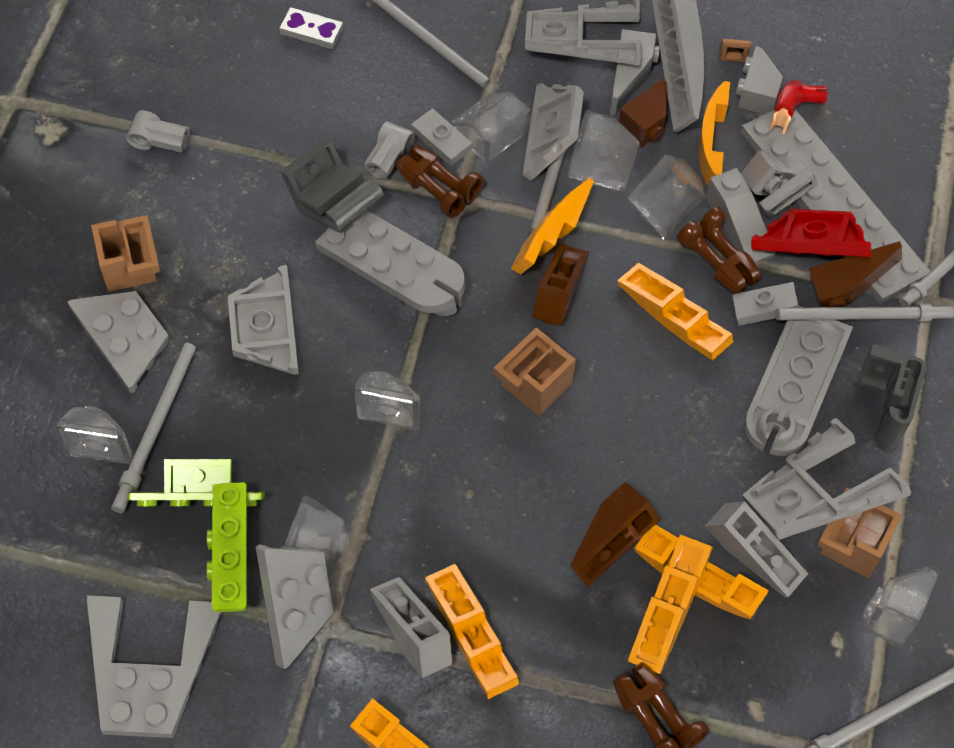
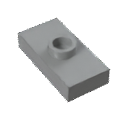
M433 108L411 124V131L415 132L417 137L450 166L472 150V142Z
M794 282L732 295L738 326L776 318V308H799Z

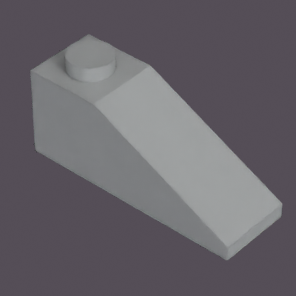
M622 29L621 40H640L641 63L640 65L617 63L610 115H616L650 75L652 63H658L660 46H655V33Z
M735 168L711 177L705 198L712 209L719 206L725 212L726 218L722 226L735 247L740 252H747L755 264L775 257V251L751 249V238L755 234L762 237L767 233L752 191L738 169Z
M745 501L725 503L705 525L726 551L784 597H789L808 575L807 571Z
M400 577L370 589V595L402 653L422 678L452 665L450 633Z

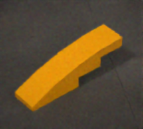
M588 178L559 201L539 221L522 245L511 267L512 270L521 275L534 265L538 255L543 256L555 246L558 237L562 239L575 228L594 180Z
M637 263L617 280L618 285L659 323L713 361L733 343L732 333L710 321L708 311L684 297V290L642 264Z
M680 534L670 563L664 569L655 596L651 597L628 662L636 665L643 662L653 672L661 674L713 550L712 546Z
M456 564L425 577L442 616L487 699L519 685L518 676L503 654L501 643L487 622L482 606Z

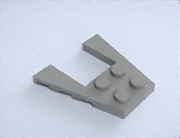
M632 0V4L618 5V1L605 2V7L589 9V4L578 5L577 11L562 12V7L527 11L525 50L640 65V40H583V22H639L640 0Z
M834 418L830 421L831 427L822 435L817 432L812 436L804 450L798 455L794 452L785 459L786 465L776 473L771 470L743 494V499L776 538L780 540L911 495L909 484L891 468H888L833 499L806 470L855 444L854 434L837 418Z
M87 595L101 732L103 735L174 738L189 700V693L195 678L199 675L202 667L201 663L208 646L211 645L216 632L215 628L223 612H213L212 602L189 601L181 666L114 663L123 600L121 597Z

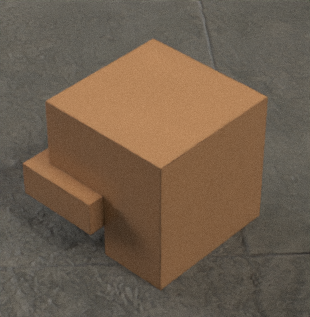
M147 215L117 222L112 220L91 225L99 266L108 292L157 281L155 273L160 272V267Z
M536 327L494 367L493 374L502 381V387L540 416L572 385L576 359Z
M881 505L828 523L817 544L818 547L822 548L820 554L869 579L879 563L902 515Z

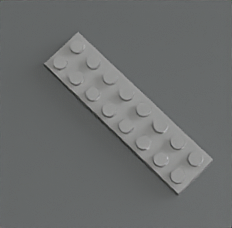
M775 109L742 125L741 134L756 152L758 150L769 152L794 173L793 177L808 166L814 172L818 183L817 186L796 200L802 209L852 212L856 218V223L864 231L865 241H870L871 249L898 241L901 242L902 259L867 289L879 305L907 291L913 282H919L931 272L796 109L785 134H782L783 128L777 125L773 126L772 131L769 129Z

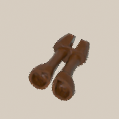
M418 145L409 150V156L404 155L395 163L399 173L412 188L418 189L422 186L440 202V210L448 218L459 216L463 212L465 203L471 205L480 193L484 183L483 176L477 172H471L463 179L455 176L440 163L439 156ZM432 177L438 179L451 190L449 192L445 190L437 182H435L432 179Z
M718 206L708 211L699 224L696 221L686 224L678 232L676 239L681 246L696 251L716 271L714 280L728 291L737 294L746 289V284L749 286L753 285L762 278L750 255L745 251L740 252L725 237L721 227L725 222L726 216L725 212ZM705 239L709 240L721 252V254L726 258V260L721 258L709 246Z
M643 662L632 668L633 677L641 688L640 690L625 673L613 680L616 693L625 713L636 715L648 733L653 748H694L709 734L710 729L705 722L696 721L689 724L677 713L664 692L667 685ZM652 704L672 731L676 741L667 736L654 717L649 705Z

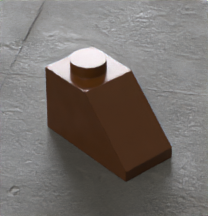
M663 78L620 110L618 127L641 148L651 141H657L664 133L667 82Z

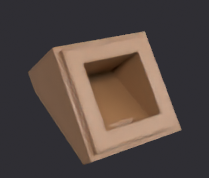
M723 38L719 45V60L745 63L746 57L750 52L751 41Z

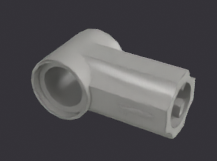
M141 110L136 113L126 135V140L131 146L140 150H149L151 146L182 153L188 147L190 129L187 126L161 121L152 112Z
M386 121L379 131L376 146L364 163L365 170L378 180L387 179L401 155H407L412 148L415 132Z

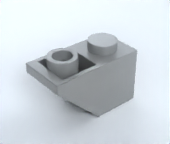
M756 46L753 57H746L742 73L747 74L746 79L740 78L736 95L741 96L739 108L766 114L774 109L783 76L764 50Z
M758 150L741 175L755 194L769 196L787 183L794 173L769 152Z

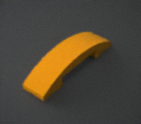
M724 81L712 95L701 127L698 156L700 169L707 186L711 177L722 174L724 152L712 151L715 122L724 123L730 89V82Z
M654 525L640 539L634 551L663 574L666 565L668 566L679 538ZM708 562L695 596L722 610L751 619L769 590L740 573L737 577H734Z
M373 698L350 725V728L371 748H430L399 724L400 720Z

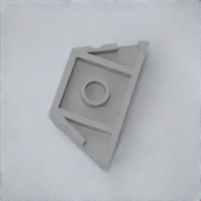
M542 83L536 85L522 173L528 180L531 181L578 139L584 91L578 86L567 85L563 87L560 84H553L551 88Z
M282 265L278 268L276 274L265 280L261 277L250 283L247 288L239 289L227 296L232 352L235 357L296 375L299 374L288 268L287 265Z
M136 291L68 301L70 310L130 394L134 393L138 388L137 383L145 371H150L155 364L157 355L162 353L170 342L167 332Z
M266 545L256 546L275 662L277 666L286 669L333 614L324 552L312 548L296 549L285 546L272 548Z

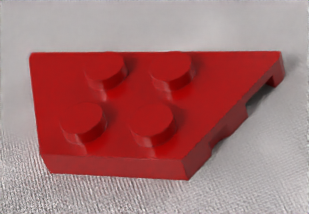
M790 209L780 219L770 223L767 226V233L762 237L755 234L751 238L752 250L791 252L793 254L811 253L824 256L871 257L870 241H865L864 231L856 223L853 213L847 211Z

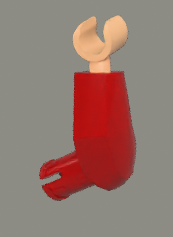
M800 80L788 81L778 94L775 113L769 129L772 131L773 126L777 125L783 128L782 134H785L795 108L801 103L825 104L828 96L827 87L825 85H803Z

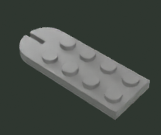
M368 210L361 213L339 232L328 228L315 241L317 250L418 311L447 317L457 312L456 305L462 307V295L464 294L466 284L461 266L454 260Z
M787 320L744 422L745 434L756 448L761 451L764 450L773 428L779 431L769 454L788 456L793 452H798L804 446L853 329L852 326L837 320Z

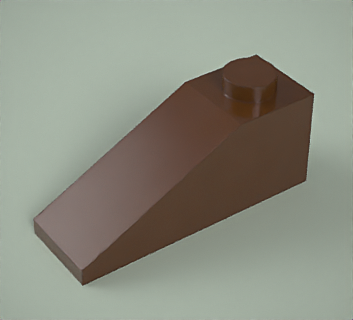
M898 241L871 249V257L848 256L809 268L810 280L819 307H846L847 304H851L902 259L901 242Z
M560 243L538 286L532 317L541 319V321L547 324L562 326L589 255L588 251Z
M624 482L601 503L570 565L587 587L661 520L649 501L627 482Z

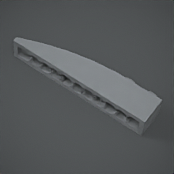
M652 0L664 77L667 82V95L673 131L679 132L699 119L703 96L704 51L696 0Z

